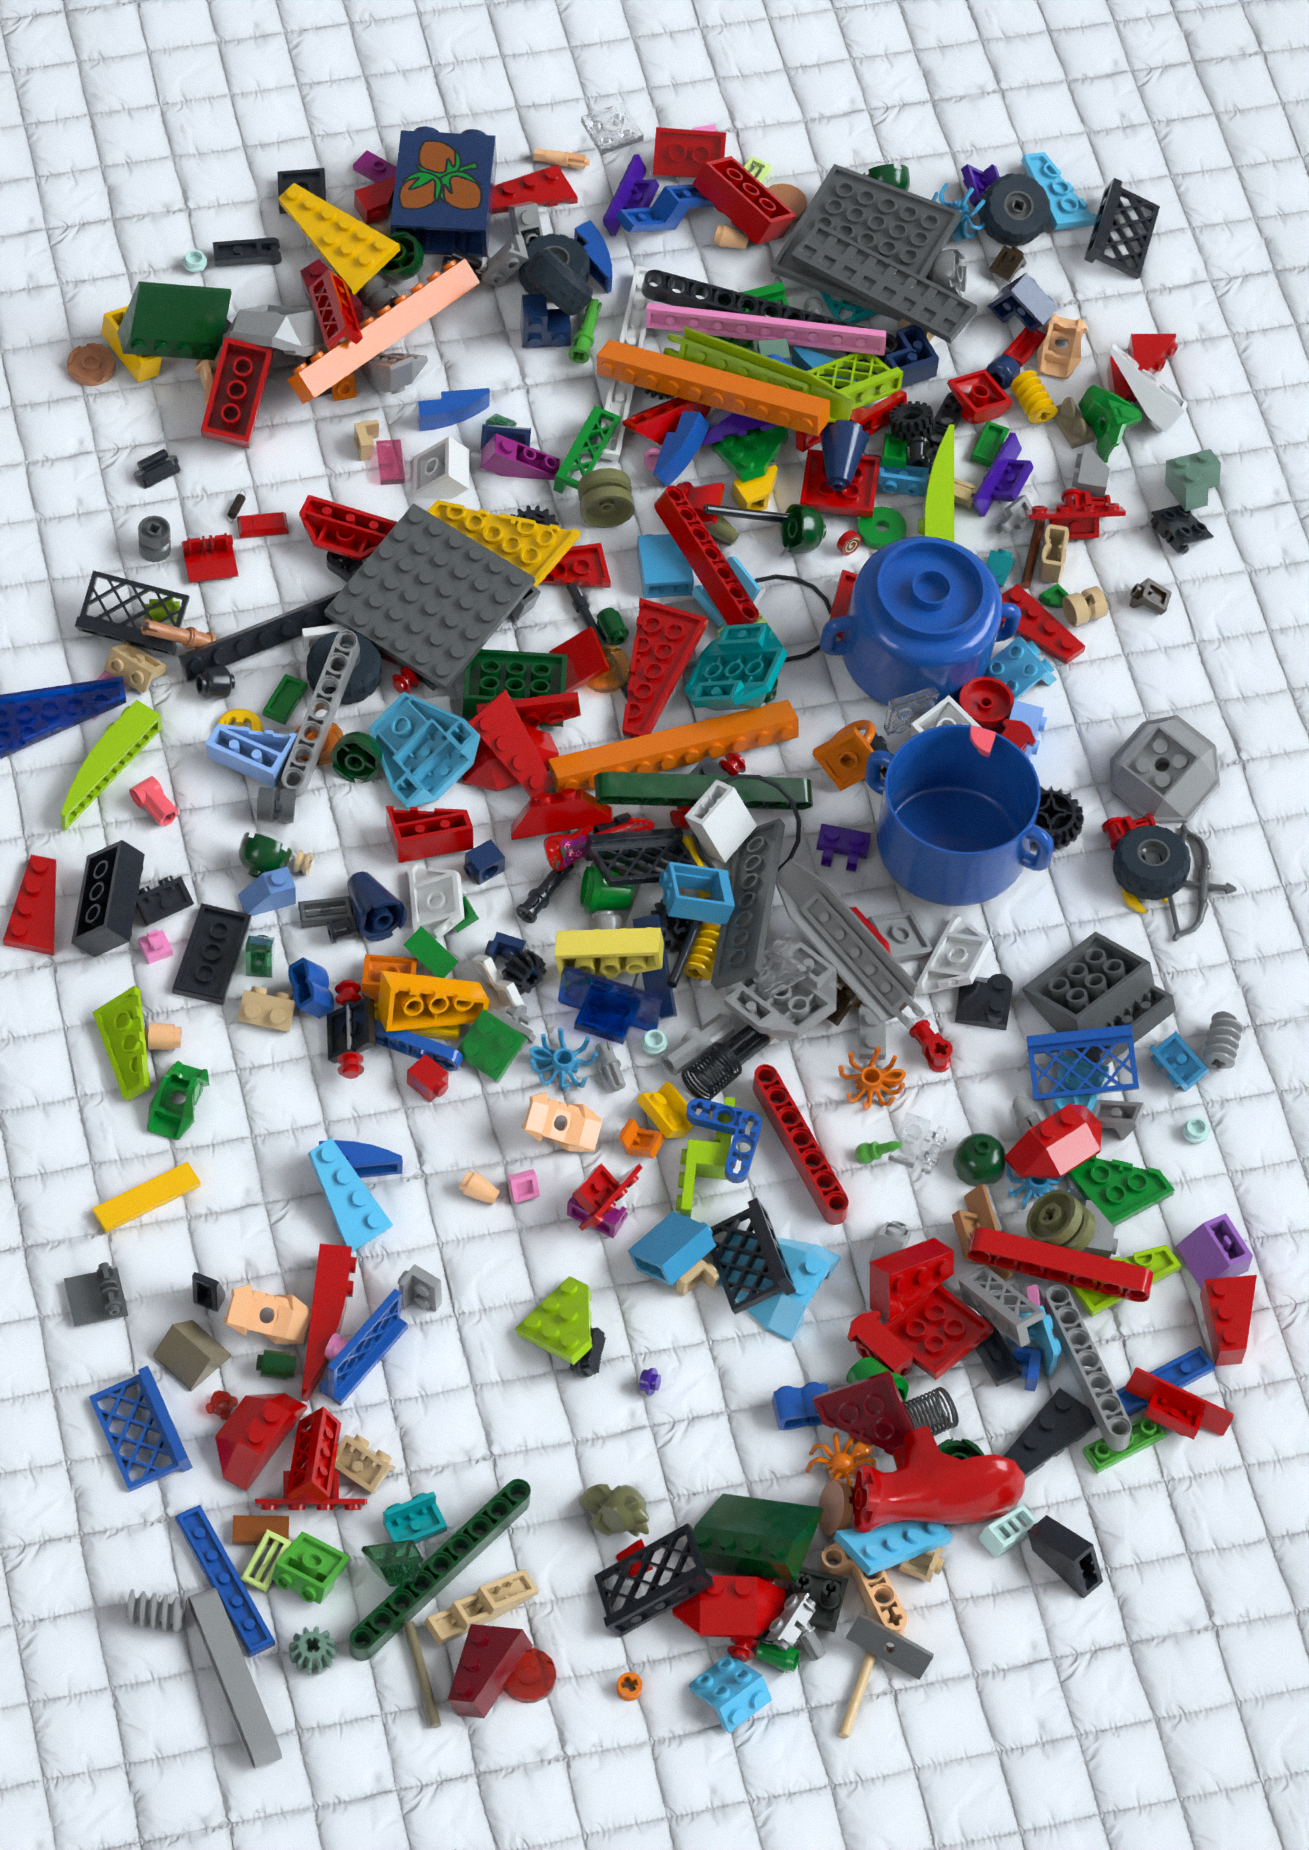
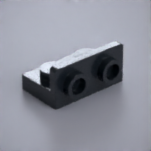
M172 875L159 880L158 887L150 889L149 886H146L139 890L136 906L146 927L194 905L181 876L173 879Z

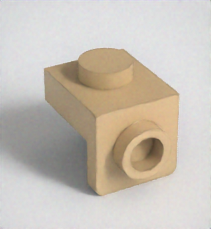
M701 1259L677 1280L675 1290L684 1296L700 1281H703L714 1290L718 1285V1271L712 1264L706 1263Z
M937 1547L935 1552L929 1551L902 1562L899 1571L931 1583L934 1573L939 1575L944 1565L945 1559L941 1558L943 1548Z

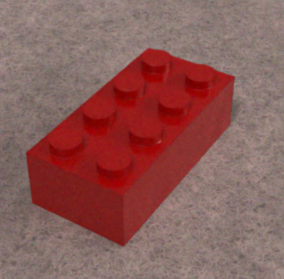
M732 156L705 162L692 184L698 189L701 196L709 199L719 212L724 213L735 227L740 228L748 235V239L756 244L783 238L797 216Z
M224 338L201 427L202 437L249 449L273 358V349Z

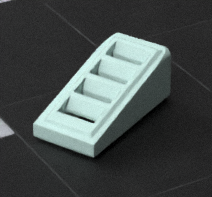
M1022 1504L986 1526L979 1536V1541L993 1557L997 1558L1027 1537V1531L1038 1521ZM1016 1517H1019L1027 1527L1024 1528Z

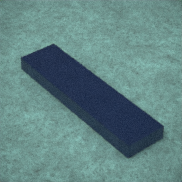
M659 914L632 919L634 928H661L663 936ZM665 942L662 969L642 972L649 1018L652 1022L677 1016L673 988L667 985L670 971Z

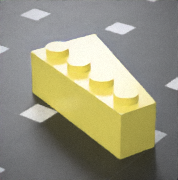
M652 927L557 931L554 956L562 988L570 987L572 982L580 980L583 984L591 983L593 978L606 976L607 979L617 978V975L626 971L632 975L662 969L664 941L661 928Z

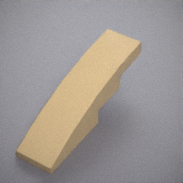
M523 1569L480 1586L475 1594L454 1601L449 1609L427 1617L424 1624L439 1646L468 1633L471 1624L484 1625L537 1595L539 1590L526 1570Z

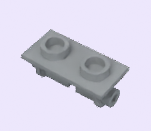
M795 1593L786 1600L784 1611L769 1627L770 1632L766 1637L767 1641H779L777 1646L784 1651H787L788 1647H793L802 1632L795 1626V1623L797 1622L802 1627H805L816 1611L814 1608L816 1603L808 1598V1593Z

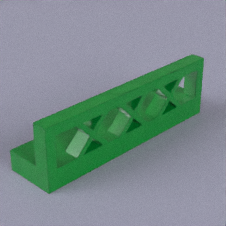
M597 406L593 407L555 476L554 491L562 494L566 486L577 489L579 481L571 478L573 473L580 470L581 475L584 476L594 470L619 425L621 416ZM602 418L613 422L611 426L600 427ZM599 435L602 443L591 446L590 442L593 437ZM590 453L592 461L581 463L580 460L583 455Z

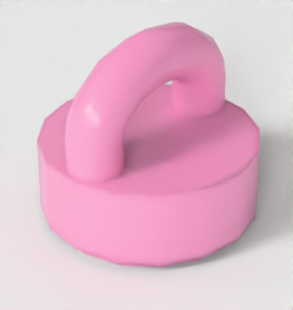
M651 448L645 452L644 465L648 470L654 472L661 448Z

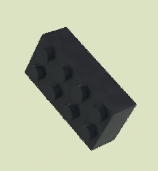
M120 840L87 856L71 944L96 957L130 942L133 919L136 913L137 896L140 890V879L143 871L144 853L127 842Z

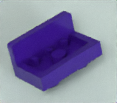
M969 164L961 168L964 178L963 183L967 190L970 187L974 189L969 197V201L975 208L980 203V198L986 188L1000 177L997 167L993 164L984 171Z

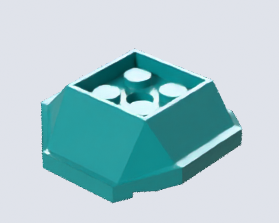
M767 623L727 625L719 633L720 636L710 642L701 652L697 664L684 688V692L695 708H708L714 711L761 708L767 693L771 692L788 653Z

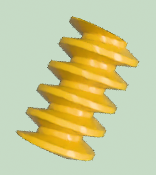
M1028 370L1020 373L1013 380L1011 390L1015 394L1017 401H1019L1021 408H1023L1025 415H1027L1029 422L1042 424L1054 418L1058 409L1053 405L1054 402L1049 398L1050 396L1045 391L1044 385L1041 384L1040 378L1036 377L1037 373L1033 370Z
M712 923L702 924L683 970L684 974L704 981L712 978L720 933L719 926Z

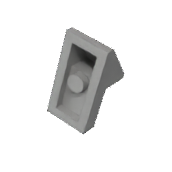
M1096 1100L1091 1113L1102 1123V1128H1115L1121 1140H1125L1137 1127L1145 1105L1142 1102Z

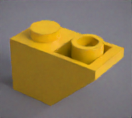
M776 464L768 467V471L764 476L743 483L739 478L733 481L731 497L739 508L760 511L767 509L776 484L778 471Z

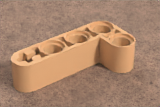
M838 1543L826 1547L822 1552L820 1571L841 1577L851 1574L872 1618L903 1636L907 1616L885 1570L872 1574L876 1577L875 1579H867L864 1576V1571ZM836 1560L839 1564L831 1565L827 1561ZM876 1598H884L887 1600V1603H879L876 1601Z

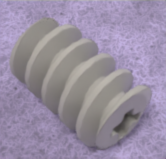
M1225 1011L1216 1012L1211 1018L1212 1022L1209 1026L1210 1031L1207 1034L1202 1062L1211 1069H1229L1235 1065L1234 1059L1237 1056L1236 1050L1239 1048L1240 1033L1243 1031V1025L1231 1013Z
M131 1589L127 1601L126 1618L128 1616L130 1625H135L139 1619L141 1627H146L150 1621L152 1629H157L159 1624L162 1623L164 1631H168L173 1624L174 1632L179 1633L185 1620L187 1599L183 1606L180 1605L179 1597L177 1596L172 1604L168 1601V1595H164L161 1602H158L156 1593H153L150 1600H147L145 1591H142L140 1596L136 1598L134 1589Z

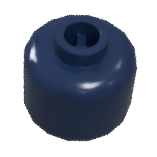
M999 355L986 367L987 372L1003 390L1011 387L1013 380L1020 374L1019 364L1013 357L1008 355Z

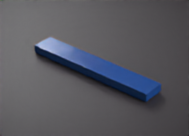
M201 1505L176 1515L175 1521L209 1584L212 1588L215 1587L217 1589L228 1619L249 1657L275 1646V1640Z

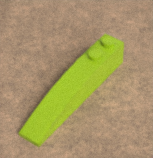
M949 424L932 466L924 498L922 519H918L917 532L922 534V536L937 537L954 542V425Z
M136 700L131 706H127L122 711L121 717L115 723L108 725L104 735L91 750L79 769L61 811V826L64 830L70 827L162 729L161 715Z

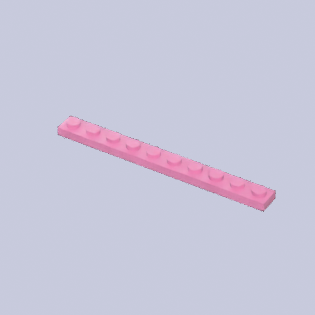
M648 303L646 308V328L684 332L683 328L686 326L713 336L756 341L787 338L789 345L882 356L885 354L887 331L655 303Z

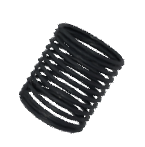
M714 1042L682 1070L681 1077L687 1089L696 1098L711 1101L728 1084L742 1074V1066L738 1057L729 1047L723 1043ZM714 1047L720 1049L722 1052H724V1053L728 1056V1058L731 1060L732 1064H733L734 1067H735L736 1073L734 1072V1069H733V1067H732L730 1061L726 1058V1056L723 1055L719 1050L715 1049ZM715 1051L718 1052L726 1060L732 1071H730L727 1064L718 1054L715 1053ZM687 1071H689V1074H690L691 1078H692L693 1081L698 1085V1087H700L703 1091H705V1092L708 1093L709 1095L703 1093L700 1089H698V1088L695 1086V1084L691 1081V1079H690V1077H689ZM692 1073L695 1075V1077L697 1078V1080H698L703 1086H705V1087L708 1089V1091H707L705 1088H703V1087L695 1080V1078H694V1076L692 1075Z

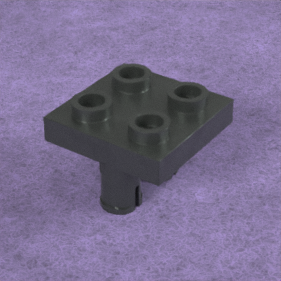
M801 1567L796 1582L790 1581L785 1602L795 1593H808V1598L816 1603L814 1607L816 1611L808 1621L811 1627L814 1626L815 1628L835 1633L849 1578Z

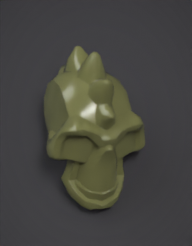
M597 1484L588 1488L587 1492L579 1497L580 1505L595 1515L589 1522L590 1526L602 1534L610 1536L614 1532L624 1533L626 1531L635 1537H638L639 1533L649 1534L646 1524L649 1521V1516L646 1512V1501L632 1486L618 1485L615 1489L611 1490L608 1484Z

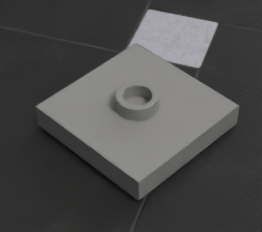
M912 910L872 916L867 919L887 940L891 955L897 962L929 957L933 953V949Z

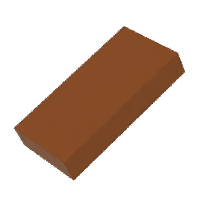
M233 1515L232 1543L233 1545H259L267 1529L289 1540V1516ZM271 1538L267 1545H272L274 1539Z

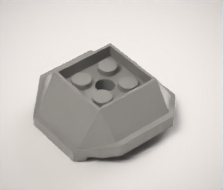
M268 304L240 309L226 334L223 335L221 345L223 346L224 338L226 337L254 345L274 347L284 350V354L307 357L315 355L320 351L323 353L329 351L313 310Z
M1178 715L1142 722L1110 759L1111 791L1140 816L1144 817L1147 813L1151 814L1155 823H1187L1220 786L1216 745ZM1166 763L1170 765L1164 772L1157 770L1161 764Z
M801 941L790 943V946L767 948L764 950L761 974L754 978L726 986L724 1006L759 1033L768 1034L781 1042L790 1038L799 1039L836 1011L837 972L834 966Z

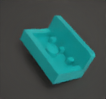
M434 1492L417 1494L410 1501L403 1504L395 1503L383 1512V1526L396 1551L447 1531V1524L436 1504Z

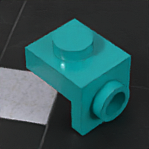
M998 548L997 552L990 551L986 565L992 571L998 585L1004 587L1011 568L1015 565L1016 561L1011 557L1012 553Z

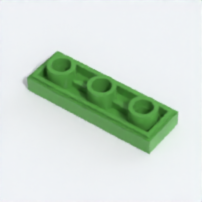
M1143 1416L1131 1423L1130 1443L1125 1450H1111L1106 1445L1104 1439L1101 1438L1084 1447L1082 1453L1098 1474L1164 1439L1166 1432L1162 1426Z

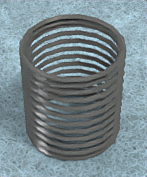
M942 1387L904 1402L914 1429L922 1427L921 1422L924 1427L927 1426L926 1420L930 1430H933L931 1433L934 1437L958 1426L959 1417L956 1406L950 1394ZM939 1391L943 1394V1396L945 1397V1399H946V1401H947V1403H948V1406H949L950 1411H951L953 1423L951 1422V1418H950V1414H949V1410H948V1408H947V1405H946V1403H945L943 1397H942L941 1394L939 1393ZM941 1401H942V1403H943V1405H944V1407H945V1410H946V1412H947V1415H946V1413H945V1411H944V1409H943V1406H942V1404H941Z

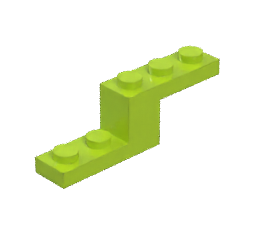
M725 1097L724 1105L735 1107L736 1098ZM720 1114L717 1116V1120L721 1123H729L731 1117L727 1114ZM716 1131L715 1142L688 1139L687 1149H682L680 1165H685V1172H679L678 1188H683L682 1195H677L675 1211H680L681 1215H687L691 1218L695 1176L727 1180L724 1173L731 1147V1134Z

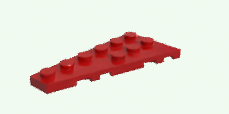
M643 598L639 599V615L636 622L637 630L630 666L631 675L630 682H628L627 704H625L622 726L624 736L635 738L651 734L708 625L707 617Z

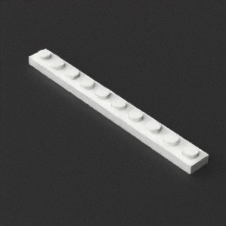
M636 266L619 342L643 349L647 332L646 308L648 303H653V300L646 298L642 294L641 287L645 274L649 270H653V268ZM649 283L651 286H657L655 283ZM611 379L604 410L621 416V421L600 458L614 461H619L626 431L622 421L629 416L635 385ZM602 418L601 428L611 426L613 422ZM600 436L598 437L597 444L602 443Z

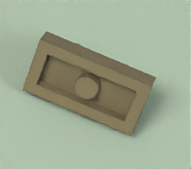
M1066 397L1062 404L1056 406L1058 412L1053 419L1072 449L1093 442L1095 436L1075 405L1072 397Z

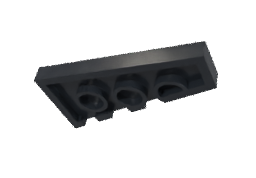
M1059 1387L1003 1457L1014 1460L1024 1473L1026 1479L1043 1467L1052 1457H1057L1064 1452L1066 1447L1075 1441H1079L1087 1432L1098 1426L1089 1407Z

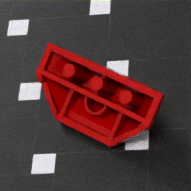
M676 397L623 420L622 424L658 445H663L667 432H676L683 411L700 412L706 419L711 406Z
M312 495L307 496L299 512L313 547L358 561L369 557L397 524V521Z
M526 726L525 728L547 771H549L548 759L559 756L550 733ZM479 740L474 764L461 776L463 784H472L493 791H500L519 785L485 744Z
M567 788L560 793H540L530 798L511 824V840L578 829L586 825L595 826L612 823V807L607 804L597 803L596 798L583 789Z
M1068 1104L1029 1129L1005 1155L1004 1160L1020 1178H1029V1176L1036 1178H1061L1100 1153L1102 1123L1085 1105Z
M286 1393L245 1395L215 1436L223 1479L247 1492L307 1410V1405Z
M711 1576L714 1585L672 1608V1615L699 1637L757 1638L767 1631L771 1623L780 1617L784 1611L785 1589L759 1577Z

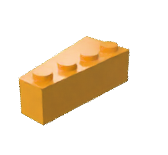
M381 971L377 1015L386 1032L474 1023L482 1009L488 1011L489 999L480 982Z

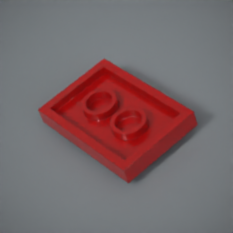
M656 127L653 175L696 178L705 162L725 157L726 132Z

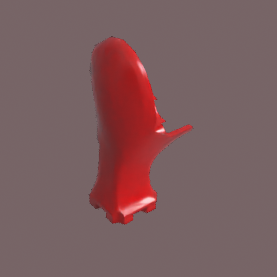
M929 1426L909 1431L903 1440L905 1446L894 1450L893 1459L897 1468L896 1471L881 1472L871 1465L857 1466L854 1487L850 1486L852 1497L849 1496V1503L853 1504V1526L855 1532L860 1533L870 1532L880 1526L903 1521L949 1525L978 1524L1002 1517L1016 1507L1025 1490V1475L1014 1460L996 1454L974 1456L960 1460L942 1453L936 1444Z

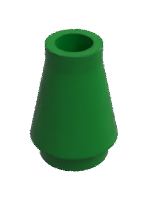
M760 1642L756 1652V1659L762 1660L785 1673L795 1671L800 1657V1650L794 1649V1645L792 1648L788 1647L787 1651H784L777 1644Z

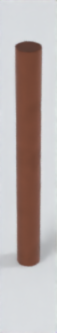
M1046 519L1035 520L1021 580V587L1026 589L1030 588Z

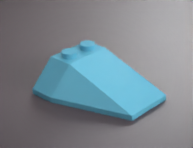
M405 692L368 727L371 736L378 741L382 750V766L390 788L407 808L438 800L474 764L480 740L478 732L464 718Z
M734 1234L729 1245L737 1247L743 1236ZM777 1237L796 1291L789 1295L782 1291L746 1310L767 1330L791 1342L804 1320L806 1308L823 1280L830 1278L841 1256L817 1244ZM750 1238L744 1249L753 1251L758 1240ZM726 1250L721 1261L729 1263L734 1252ZM741 1254L736 1265L745 1267L750 1256ZM757 1258L752 1269L760 1271L765 1260ZM733 1270L728 1281L736 1283L742 1272ZM748 1274L743 1285L752 1287L757 1276ZM719 1276L718 1283L723 1287L722 1282H721V1279H720V1276ZM764 1278L759 1289L765 1290L774 1284L772 1280ZM740 1290L736 1300L738 1302L745 1300L749 1292Z

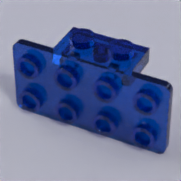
M565 966L561 973L558 1001L561 1004L580 1009L574 1022V1029L622 1045L631 1026L645 1031L658 1029L663 1002L661 996L569 966Z

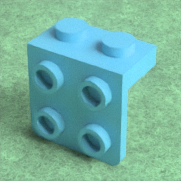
M735 556L728 557V564L754 602L760 592L759 585ZM703 585L695 586L691 594L698 601L699 605L706 611L718 628L727 626V623Z
M1020 636L989 661L986 671L988 677L1001 680L1010 688L1014 695V701L1041 679L1049 686L1057 680L1052 674L1055 669L1046 658L1042 660L1038 656L1041 651L1034 642L1030 641L1028 643Z
M1042 1305L1037 1307L1044 1311L1045 1318L1027 1327L1030 1341H1035L1037 1350H1042L1041 1361L1048 1377L1053 1375L1054 1369L1058 1365L1057 1359L1058 1355L1061 1354V1346L1058 1338L1054 1339L1052 1333V1318L1050 1314L1046 1315ZM1020 1313L1019 1316L1023 1319L1032 1313ZM1005 1336L1008 1346L1016 1344L1009 1337Z
M730 1654L721 1658L689 1683V1689L693 1694L715 1708L722 1728L728 1733L772 1701L763 1675L738 1658H732Z

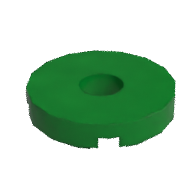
M881 506L874 507L872 518L860 516L857 532L865 545L879 550L891 542L905 538L907 526L905 519L899 512L892 508ZM884 526L888 530L885 532L878 531L876 527Z

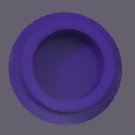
M656 1368L644 1369L640 1375L639 1389L644 1391L646 1395H653L660 1388L661 1375L658 1374Z

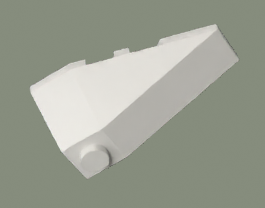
M1113 344L1109 352L1147 417L1151 419L1149 423L1156 430L1160 431L1162 429L1164 432H1167L1185 412L1188 403L1166 384L1159 386L1152 373L1145 369L1140 371L1138 369L1139 364Z

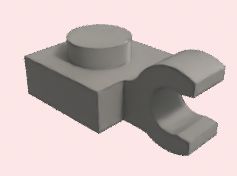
M1021 495L1004 509L1007 516L997 521L993 526L998 534L1003 530L1005 533H1008L1013 528L1016 530L1022 529L1032 521L1025 515V510H1032V505L1027 496Z

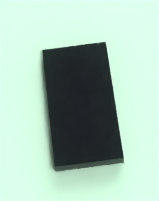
M201 903L172 988V993L223 1005L252 920V915Z

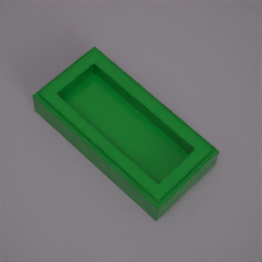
M986 421L971 454L970 461L990 468L993 460L1002 448L1010 428Z
M885 434L881 466L905 469L908 450L907 438L902 441L900 437L896 439L892 434Z
M285 674L264 707L262 716L286 725L308 689V683Z
M422 926L404 943V946L436 977L445 978L459 963Z

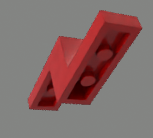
M899 389L869 409H865L862 406L852 410L849 421L861 424L863 426L862 430L864 432L868 430L870 436L890 424V411L894 410L893 407L895 406L900 407V403L907 404V393ZM796 430V449L801 452H805L821 442L820 434L815 436Z

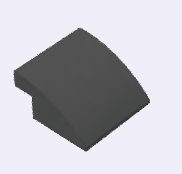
M1096 931L1022 988L1028 1000L1058 1033L1132 1024L1133 1043H1136L1176 1011L1173 995L1154 984L1150 962ZM1128 1044L1117 1045L1111 1053L1118 1057L1128 1049ZM1105 1046L1104 1048L1108 1050L1111 1046ZM1096 1047L1090 1048L1085 1056L1092 1062L1098 1063L1105 1053ZM1078 1049V1051H1079L1080 1053H1082V1052L1085 1050V1049ZM1108 1056L1101 1065L1107 1066L1113 1059Z

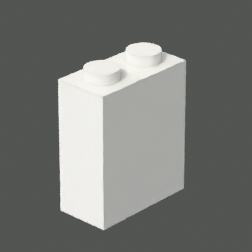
M716 780L684 816L707 855L724 863L757 827L736 789L719 780Z

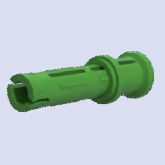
M592 298L585 308L580 329L573 336L574 345L568 353L569 358L576 363L583 364L588 362L590 358L589 349L595 341L593 332L602 307V303L595 298Z

